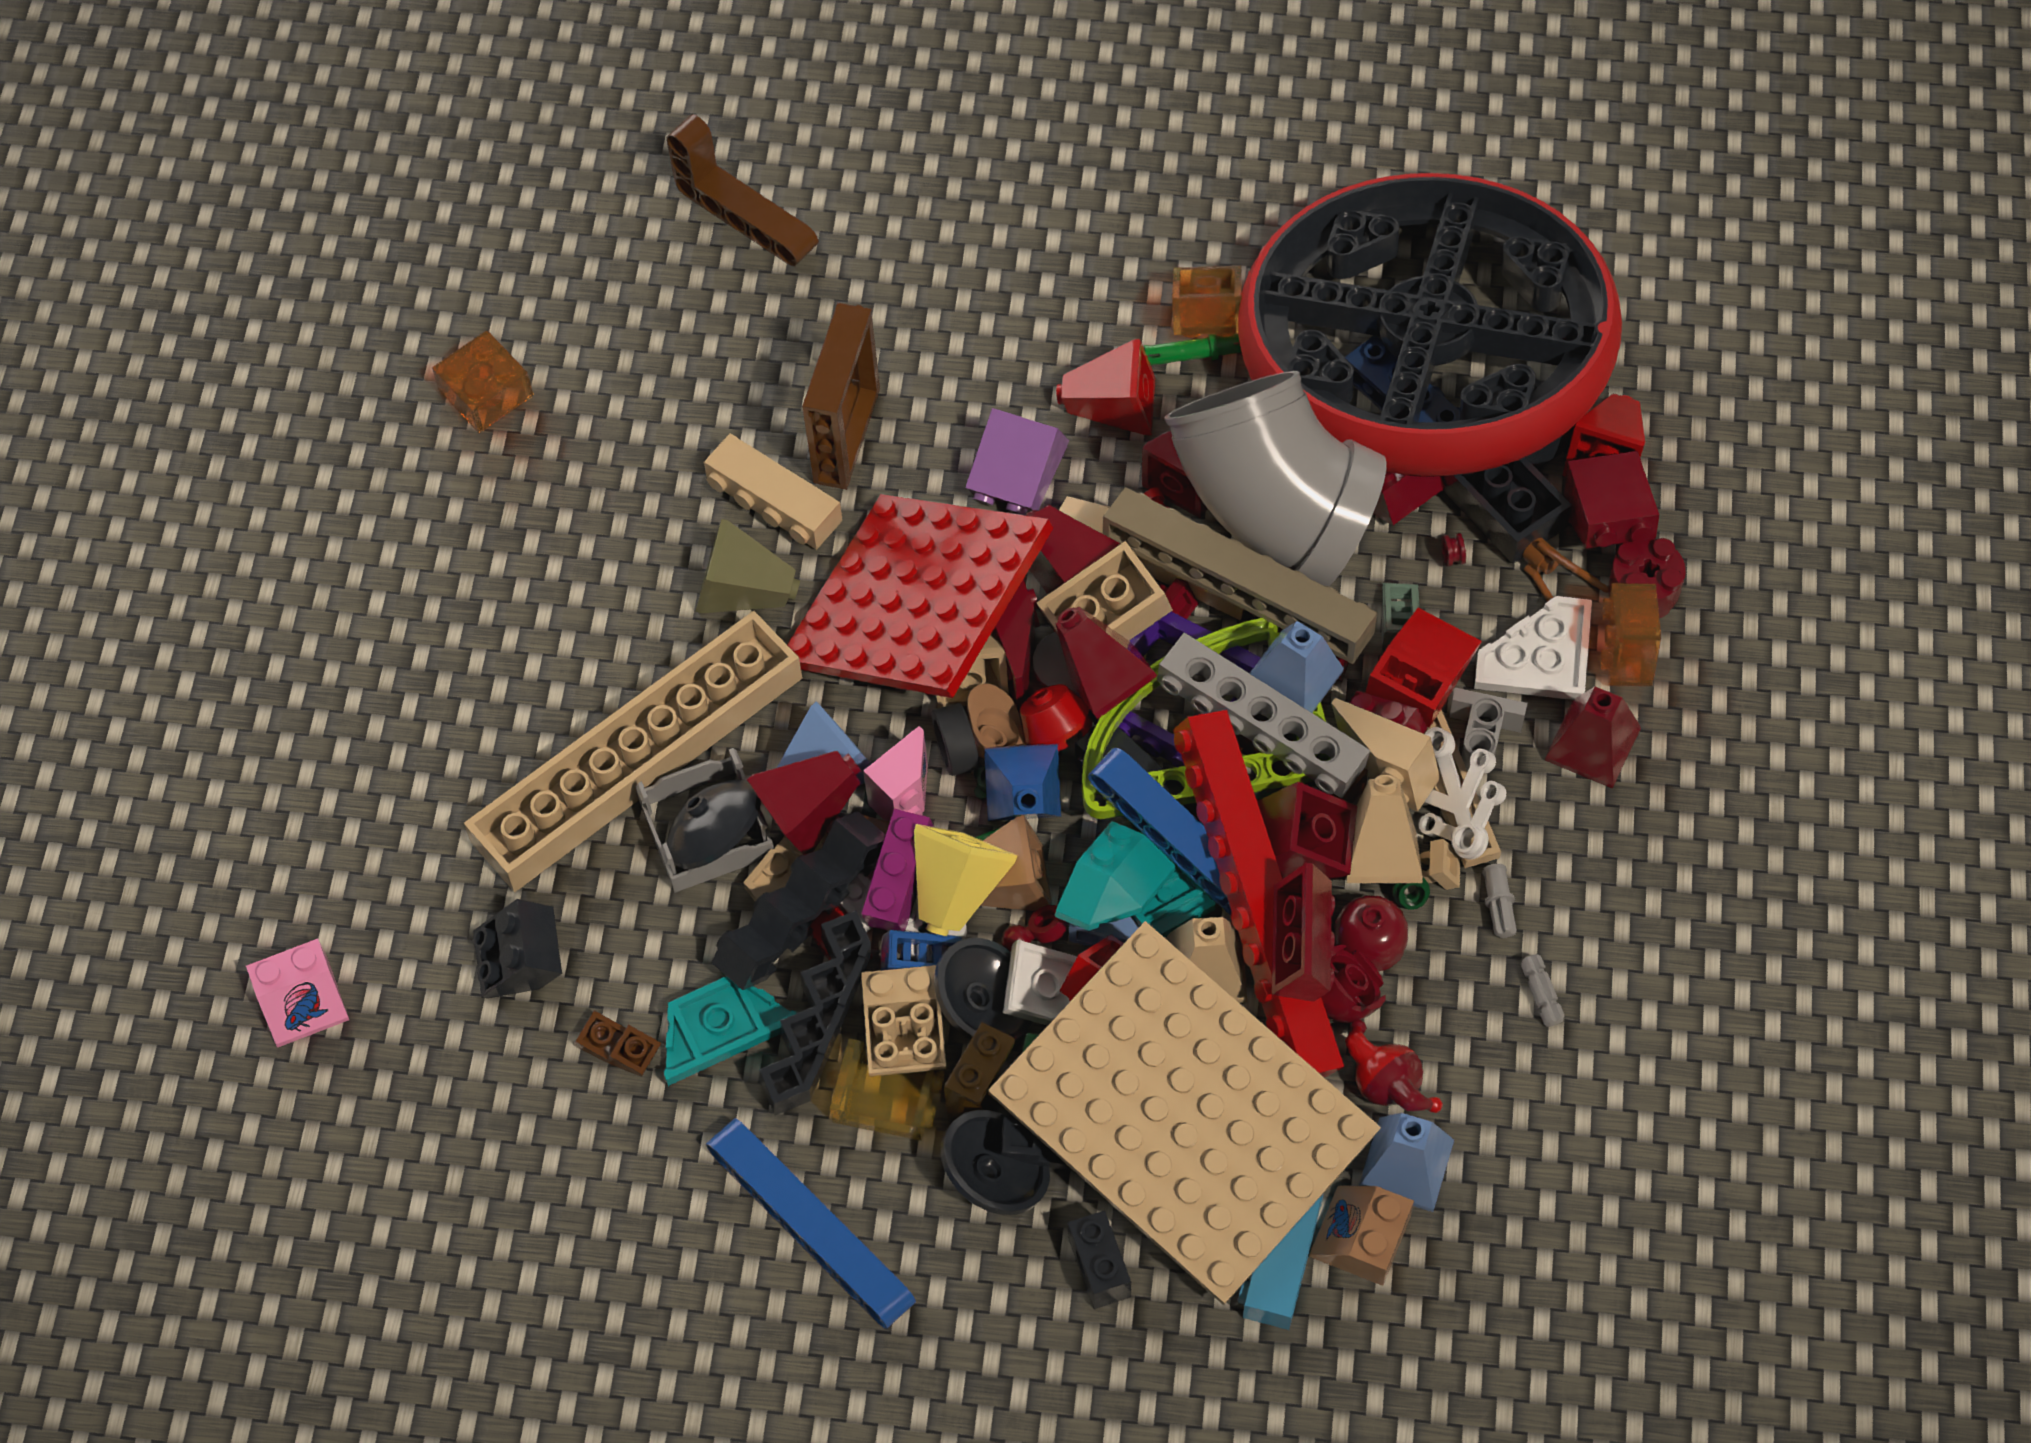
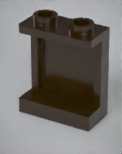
M981 1022L944 1085L949 1122L953 1123L959 1116L971 1111H998L1001 1104L988 1094V1090L1011 1066L1005 1063V1060L1015 1045L1013 1037Z

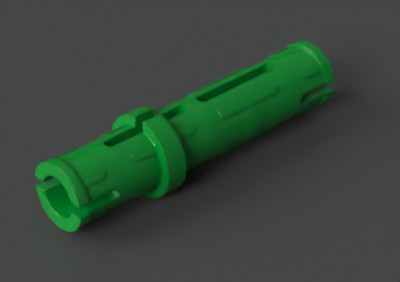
M1209 333L1208 337L1144 345L1146 355L1159 354L1148 356L1151 366L1211 357V360H1218L1219 356L1242 353L1240 343L1234 344L1240 342L1238 333L1216 336V333Z

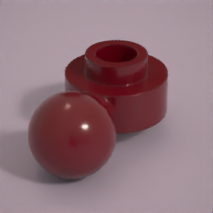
M1057 905L1043 906L1031 915L1028 926H1009L1003 932L1002 945L1011 952L1012 944L1016 940L1031 943L1033 939L1041 943L1054 942L1062 937L1068 927V922L1055 917Z

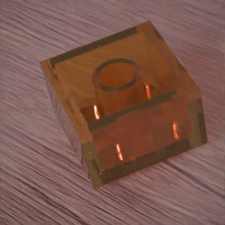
M1242 265L1173 268L1172 307L1174 335L1194 338L1201 334H1216L1221 337H1228L1238 333V314L1242 303Z
M488 330L432 367L439 391L478 433H481L534 396L528 372Z

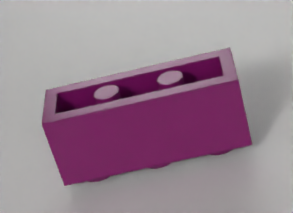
M894 809L861 913L868 926L886 931H906L917 895L914 829L916 824L934 827L930 817Z

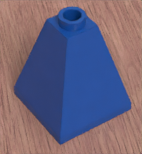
M1058 744L984 748L988 821L1013 820L1022 815L1026 819L1061 817Z

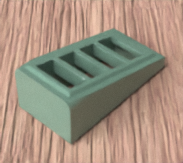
M1382 584L1383 651L1386 650L1391 641L1419 607L1418 585ZM1391 599H1410V602L1391 601Z

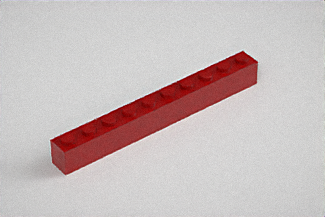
M1221 710L1187 717L1173 729L1174 744L1177 751L1181 753L1186 768V782L1192 788L1197 802V815L1200 822L1204 824L1209 839L1208 849L1212 858L1215 859L1220 873V887L1223 893L1227 895L1232 910V924L1238 930L1243 944V957L1246 964L1250 967L1255 981V995L1258 1001L1262 1003L1267 1018L1266 1027L1319 1074L1327 1077L1343 1068L1344 1064L1322 998L1313 1002L1272 995L1274 885L1282 880V876L1228 711Z

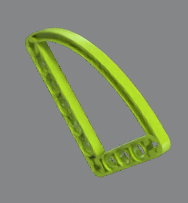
M1258 618L1223 628L1196 640L1220 654L1222 651L1237 645L1241 647L1267 640L1270 647L1280 633H1277L1278 626L1263 618ZM1165 657L1150 666L1157 676L1159 664ZM1157 677L1105 715H1102L1089 739L1083 762L1081 788L1084 808L1091 817L1106 819L1123 816L1108 800L1106 801V806H1099L1098 801H1095V795L1101 793L1091 784L1088 775L1102 760L1104 751L1113 733L1125 716L1144 697L1161 685L1157 681ZM1320 702L1313 711V714L1326 722ZM1292 734L1293 741L1300 740L1296 735ZM1256 753L1242 756L1245 766L1251 768L1256 774V778L1251 781L1254 792L1282 788L1296 782L1303 784L1313 782L1312 779L1303 773L1296 774L1291 772L1286 776L1275 774L1271 766L1274 762L1282 760L1272 753ZM1320 753L1315 755L1321 761L1331 760L1326 754ZM1185 766L1148 772L1162 787L1168 780L1179 781L1183 785L1184 790L1180 794L1172 796L1181 805L1197 803L1192 788L1186 782Z

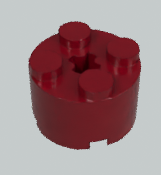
M1654 538L1641 542L1624 543L1619 547L1608 583L1610 600L1619 611L1622 609L1631 614V618L1639 621H1653L1665 617L1675 606L1683 586L1686 567L1682 556L1675 549L1674 543L1666 538Z

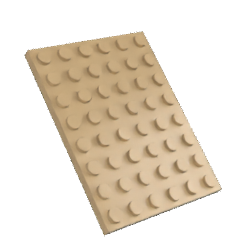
M1146 921L988 1090L989 1095L1223 1305L1228 1302L1381 1129L1369 1116Z

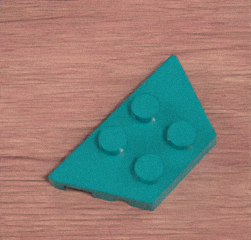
M727 976L669 1002L667 1014L668 1032L666 1033L667 1056L666 1069H664L667 1085L670 1086L780 1035V1020L797 1013L793 1010L790 1012L781 1006L765 990L754 986L742 990Z

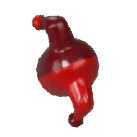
M1357 1020L1351 1023V1031L1345 1039V1044L1356 1062L1355 1080L1358 1090L1365 1099L1372 1104L1385 1107L1398 1104L1408 1112L1428 1110L1432 1113H1438L1442 1109L1443 1103L1440 1098L1433 1096L1428 1099L1418 1091L1423 1081V1068L1420 1059L1413 1050L1405 1045L1396 1043L1376 1046L1364 1036L1367 1029L1364 1021Z

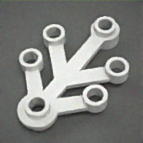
M1433 727L1425 735L1431 737L1435 758L1437 759L1448 795L1433 789L1423 803V806L1431 804L1453 813L1458 827L1444 823L1441 817L1433 813H1427L1420 819L1419 829L1427 836L1433 838L1440 836L1452 841L1454 850L1460 857L1468 860L1476 859L1485 852L1488 845V833L1485 830V826L1493 807L1500 805L1506 798V789L1503 785L1495 781L1486 782L1480 791V803L1473 817H1471L1469 807L1484 773H1489L1494 769L1496 758L1493 753L1485 749L1475 750L1470 757L1471 765L1461 785L1452 756L1455 749L1454 737L1442 728ZM1444 741L1442 747L1439 749L1441 742ZM1486 756V762L1480 766V760ZM1496 788L1495 796L1490 798L1491 791ZM1435 820L1433 829L1429 830V824ZM1474 837V841H1473L1472 845L1470 846V845H1469L1470 840Z

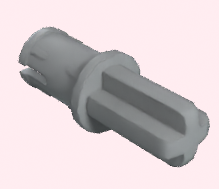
M1491 864L1482 870L1488 896L1485 899V905L1490 908L1494 934L1504 939L1514 936L1517 931L1512 907L1515 897L1509 890L1506 866L1503 864Z

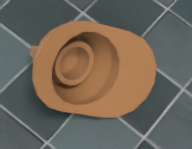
M980 684L974 687L967 697V710L978 757L985 761L984 748L1027 745L1017 707L1007 692L991 684Z

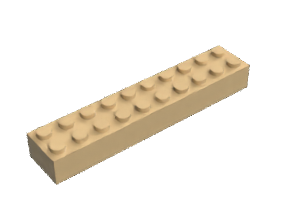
M753 610L464 822L470 842L514 892L518 891L638 801L637 783L642 782L644 788L654 785L660 778L679 771L800 681L802 673L799 657Z

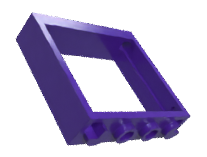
M1171 611L1129 641L1144 657L1159 638L1175 645L1183 633L1198 639L1213 632ZM1238 645L1226 649L1219 654L1248 673L1252 671L1261 659V657ZM1234 696L1230 702L1237 701L1238 699ZM1089 709V715L1091 716L1094 725H1097L1099 719H1097L1095 715L1092 713V711ZM1131 711L1125 716L1118 727L1135 743L1141 745L1150 755L1154 757L1161 756L1172 762L1175 767L1185 766L1181 753L1175 747L1174 734Z

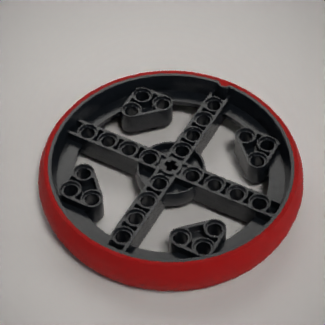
M1440 173L1403 174L1364 181L1326 195L1305 207L1289 219L1260 251L1243 287L1238 313V336L1244 363L1251 380L1283 372L1298 371L1301 376L1300 382L1303 391L1306 392L1314 414L1333 437L1342 443L1351 439L1382 454L1386 458V472L1417 476H1450L1496 468L1524 458L1561 437L1591 409L1606 387L1615 367L1622 334L1620 301L1613 277L1594 244L1572 221L1545 202L1515 188L1481 178ZM1417 224L1439 225L1424 275L1402 281L1390 290L1305 277L1308 271L1327 254V271L1329 275L1337 279L1354 277L1397 256L1399 226ZM1474 231L1484 232L1506 241L1503 248L1502 275L1532 308L1540 312L1553 311L1558 308L1563 294L1567 301L1571 320L1478 305L1473 294L1463 285L1459 284ZM1288 321L1380 336L1386 349L1398 358L1381 416L1349 404L1353 399V368L1331 341L1320 331L1306 330L1298 334L1294 346H1292L1288 331ZM1469 351L1557 366L1546 381L1534 390L1535 372L1533 369L1524 364L1510 365L1463 388L1461 392L1459 421L1418 422L1434 366L1456 361Z

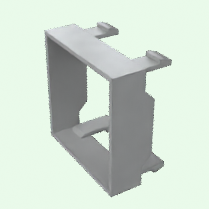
M734 748L729 749V758L721 761L708 760L660 778L650 787L644 788L642 782L637 783L636 792L641 809L675 893L759 862L770 849H774L767 830L768 825L761 810H759L756 822L764 841L763 843L755 846H740L728 851L712 863L699 868L689 869L679 874H676L673 858L667 843L661 845L650 817L652 814L650 804L734 773L738 780L747 781L742 770V762L737 750Z

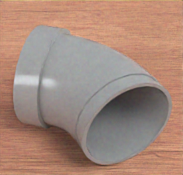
M1298 371L1283 372L1239 384L1195 400L1168 413L1165 416V421L1170 427L1171 439L1182 467L1199 498L1216 520L1245 547L1261 555H1267L1274 559L1275 562L1291 570L1300 571L1307 578L1323 586H1330L1348 563L1373 515L1385 479V456L1351 439L1342 443L1333 437L1314 414L1306 392L1303 391L1300 382L1301 376Z

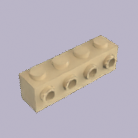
M731 433L704 461L707 482L713 489L718 492L724 491L734 497L741 507L747 510L751 508L758 512L768 524L773 527L780 526L788 531L791 537L800 544L804 545L807 543L817 550L843 521L841 506L838 500Z

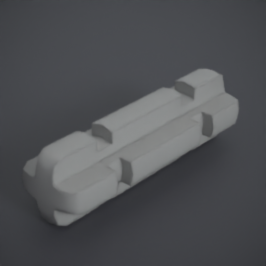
M1538 954L1522 959L1521 967L1525 977L1529 978L1528 985L1537 1008L1542 1011L1540 1015L1544 1025L1551 1027L1562 1023L1564 1013L1561 1005L1556 1001L1558 997L1548 972H1544L1546 967L1542 957Z

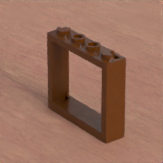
M837 302L802 405L813 482L845 490L848 489L880 391L872 310L858 304L853 306Z

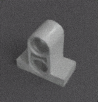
M1455 688L1450 718L1468 721L1461 754L1467 771L1471 765L1470 757L1474 752L1472 749L1482 748L1493 753L1495 756L1501 729L1521 733L1527 703ZM1481 717H1488V718L1492 719L1493 721H1492V722H1484V721L1480 720L1479 718H1481ZM1486 756L1480 760V766L1486 762Z

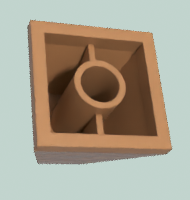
M1024 815L1018 816L983 840L1016 854L1017 858L1014 865L980 906L1036 911L1043 906L1052 905L1043 845Z

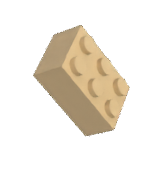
M1126 541L1037 602L1045 619L1057 635L1055 623L1058 622L1059 616L1069 608L1080 606L1127 640H1131L1173 610L1163 590Z

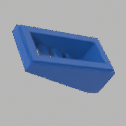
M889 930L882 936L881 970L937 965L942 956V946L950 948L953 944L961 941L962 937ZM897 944H901L900 960H897ZM911 945H916V962L911 961ZM927 945H932V963H927Z

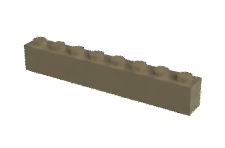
M1125 487L1103 516L1102 534L1120 544L1126 541L1137 556L1282 629L1299 621L1321 635L1334 655L1352 664L1374 635L1377 612L1371 610L1366 604L1355 602L1339 594L1334 588L1323 586L1307 578L1302 572L1291 570L1275 562L1271 557L1261 555L1245 547L1241 542L1229 539L1213 531L1209 526L1199 524L1181 515L1177 510L1167 508L1151 500L1143 493H1136Z

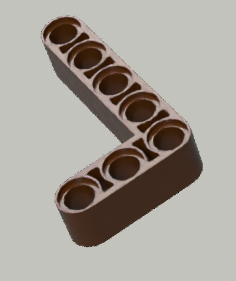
M690 114L667 136L666 140L674 182L680 192L687 198L790 266H796L819 243L817 235L807 224L717 166L710 128L699 116Z

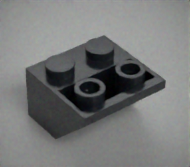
M516 899L473 930V944L476 951L477 977L480 984L481 998L489 999L539 990L562 974L553 906Z

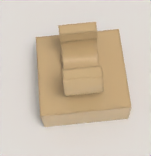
M1445 839L1430 841V852L1427 851L1420 854V861L1424 865H1430L1427 871H1422V876L1427 880L1428 884L1437 881L1446 890L1460 888V856Z

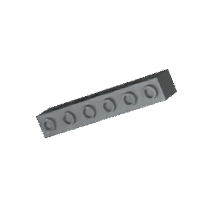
M1186 633L1182 634L1159 664L1157 681L1160 682L1164 690L1172 695L1182 696L1191 702V705L1201 714L1227 710L1236 735L1241 734L1251 740L1253 745L1262 753H1272L1284 761L1285 766L1292 772L1305 774L1315 781L1317 787L1325 793H1334L1338 797L1343 798L1367 764L1370 754L1368 748ZM1200 675L1205 677L1207 681L1196 682L1191 677ZM1233 695L1238 700L1229 702L1224 700L1222 696ZM1262 714L1269 720L1257 721L1253 718V715ZM1294 734L1300 740L1289 741L1283 735ZM1320 753L1326 754L1331 760L1321 761L1315 755Z

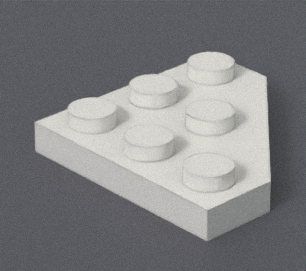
M1555 596L1545 603L1544 608L1531 617L1528 615L1509 628L1506 634L1492 644L1488 643L1479 649L1474 689L1570 700L1585 693L1592 600Z

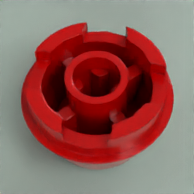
M1063 684L1052 685L1036 691L1020 708L1024 739L1030 745L1058 744V751H1061L1068 747L1065 740L1071 738L1079 731L1084 736L1093 724L1087 704Z

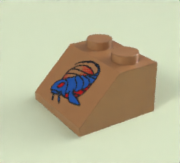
M1338 1186L1309 1257L1383 1286L1410 1220L1414 1200L1378 1186Z

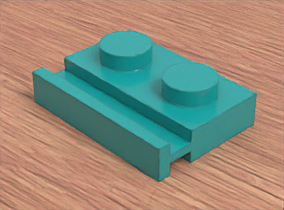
M1177 867L1145 909L1132 917L1139 927L1146 921L1166 938L1170 932L1191 919L1202 918L1215 911L1216 903L1184 871Z

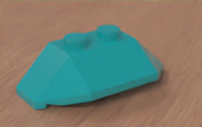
M1111 821L1077 861L1056 909L1055 917L1089 931L1098 928L1099 924L1116 922L1139 914L1172 876L1176 866L1144 834Z

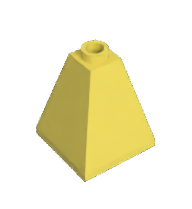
M916 824L914 842L919 919L928 923L926 930L942 936H947L949 930L960 931L1014 865L1017 855L963 832Z

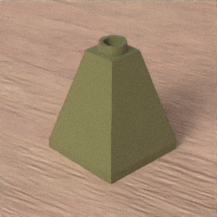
M721 519L710 552L695 612L703 614L785 607L788 599L795 601L800 580L794 578L796 570L730 521Z

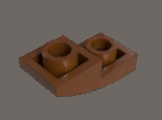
M594 1010L576 1039L574 1046L613 1066L642 1077L661 1046V1042L629 1024L625 1028Z

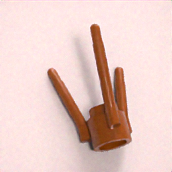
M1543 538L1534 540L1523 553V559L1529 563L1524 568V571L1533 578L1547 602L1554 597L1539 573L1550 574L1559 564L1604 593L1609 592L1607 585L1562 556Z

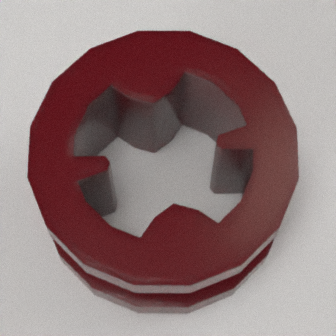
M1456 533L1453 538L1443 535L1441 547L1446 566L1451 567L1454 562H1459L1460 565L1465 564L1466 548L1462 534Z

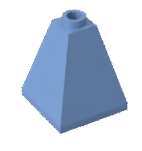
M1296 621L1280 632L1249 674L1313 713L1342 674L1344 668L1321 635Z
M816 701L808 710L777 768L833 751H838L842 757L849 753L861 769V772L856 775L860 780L859 785L865 783L863 771L871 763Z
M1404 1113L1380 1117L1378 1125L1381 1129L1373 1137L1359 1186H1378L1414 1200V1207L1433 1212L1454 1139L1433 1122Z

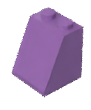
M992 408L965 488L974 494V500L993 506L994 500L1007 504L1005 509L1015 514L1026 515L1027 511L1039 510L1069 440L1058 428Z

